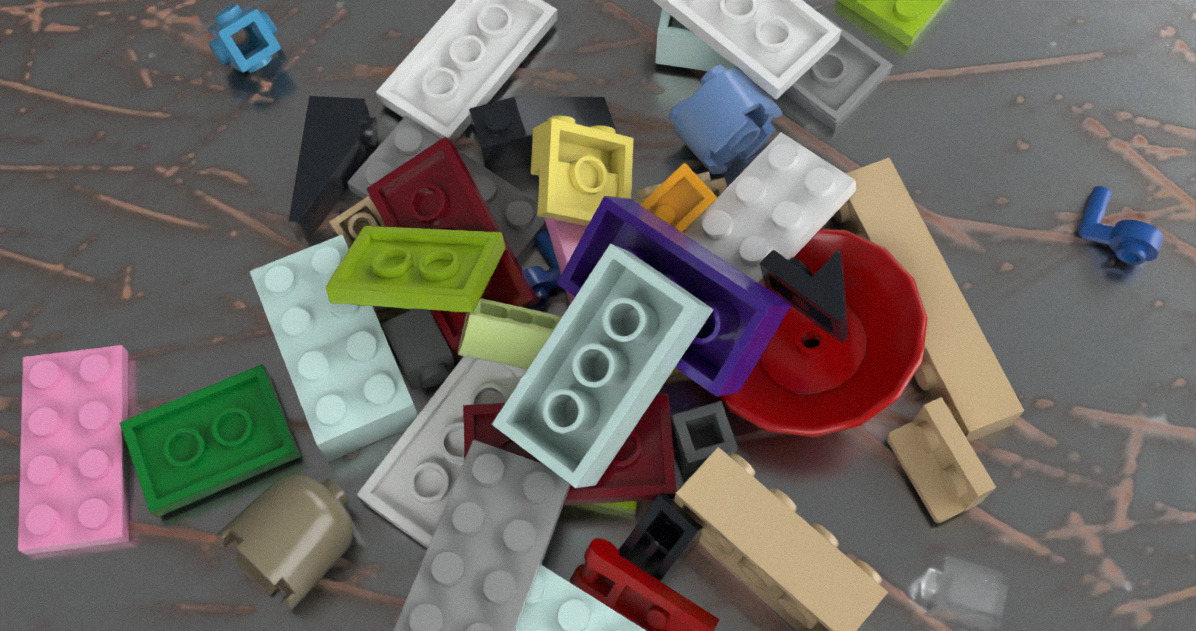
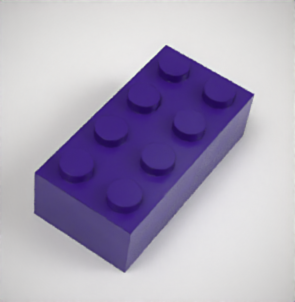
M604 196L557 284L576 297L610 243L631 252L714 309L675 368L716 397L740 392L790 309L791 304L632 199Z

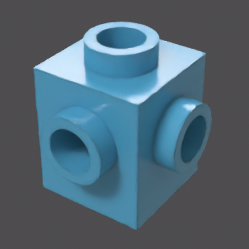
M238 3L224 8L214 16L217 23L207 28L214 39L208 44L218 61L223 66L230 63L232 68L242 73L247 70L249 73L259 70L272 60V54L282 49L274 37L278 31L264 10L258 11L257 8L247 5L240 8ZM243 29L246 34L244 42L235 44L231 35Z

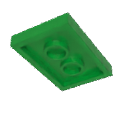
M264 364L119 422L149 512L156 518L301 457Z

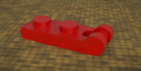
M595 538L590 542L584 554L585 564L576 567L569 581L646 631H714L720 620L620 556L616 546L606 539ZM603 575L615 582L614 586L605 582Z

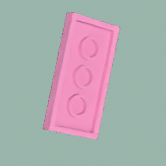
M122 345L23 357L18 551L25 555L129 542V449L119 423L129 419L128 351Z

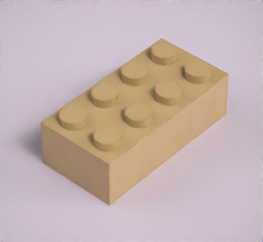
M717 447L676 492L674 499L677 505L703 527L698 544L797 631H857L888 593L880 585L882 579L879 574L862 560L856 559L853 562L837 548L839 545L837 539L826 528L817 523H813L811 526L795 513L797 507L785 493L774 487L768 490L755 479V471L745 459L736 453H731L728 456Z

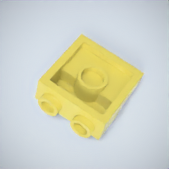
M551 116L547 118L546 122L533 128L531 174L539 176L537 216L588 226L604 196L631 199L634 138L616 134V130L609 126L586 127L575 124V119L568 116Z

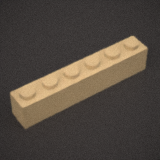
M890 157L845 173L855 179L857 191L833 217L838 223L843 222L847 231L886 248L916 281L928 317L923 361L914 374L917 383L923 390L929 391L933 400L940 397L943 398L969 442L1011 426L1024 412V409Z

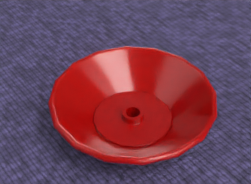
M820 229L794 258L803 262L812 272L813 276L836 251H841L849 337L841 343L791 306L740 392L718 396L730 412L768 432L818 437L861 426L900 398L923 361L928 317L915 279L886 248L847 230ZM810 339L820 341V344L815 348L803 346Z

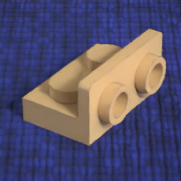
M942 397L923 405L912 422L891 431L887 436L889 445L934 522L938 524L980 504L996 489L995 484Z

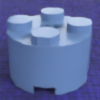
M719 64L705 73L701 79L702 87L689 99L687 98L677 103L669 115V119L674 123L676 134L712 174L727 172V167L724 163L729 162L736 156L743 162L750 158L776 130L770 123L772 118L780 117L783 113L768 94L741 69L734 67L727 70L722 64Z

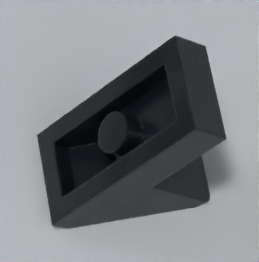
M774 249L759 263L767 289L791 304L793 308L841 343L849 337L841 251H836L814 276L803 262L794 257L788 260Z

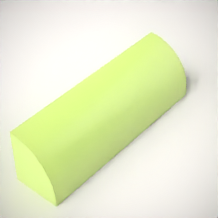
M480 298L474 312H467L457 354L528 370L562 316Z

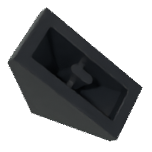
M662 492L657 496L618 550L619 555L663 583L698 545L703 527Z

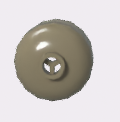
M303 474L284 476L274 482L215 536L222 547L226 548L232 542L241 553L234 560L236 564L268 595L271 596L277 589L285 594L281 601L282 605L286 609L292 610L339 560L352 543L354 533L352 519L344 507L349 498L336 483L328 478L321 484L316 479Z

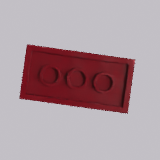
M447 137L440 139L366 188L386 227L502 232L455 145ZM503 235L505 250L481 298L530 309L540 301ZM430 310L450 351L457 353L467 312Z
M657 394L597 484L581 488H575L571 485L564 505L655 500L662 492L671 499H675L677 490L669 394ZM505 403L463 405L464 461L472 441L476 440L542 463L492 425Z

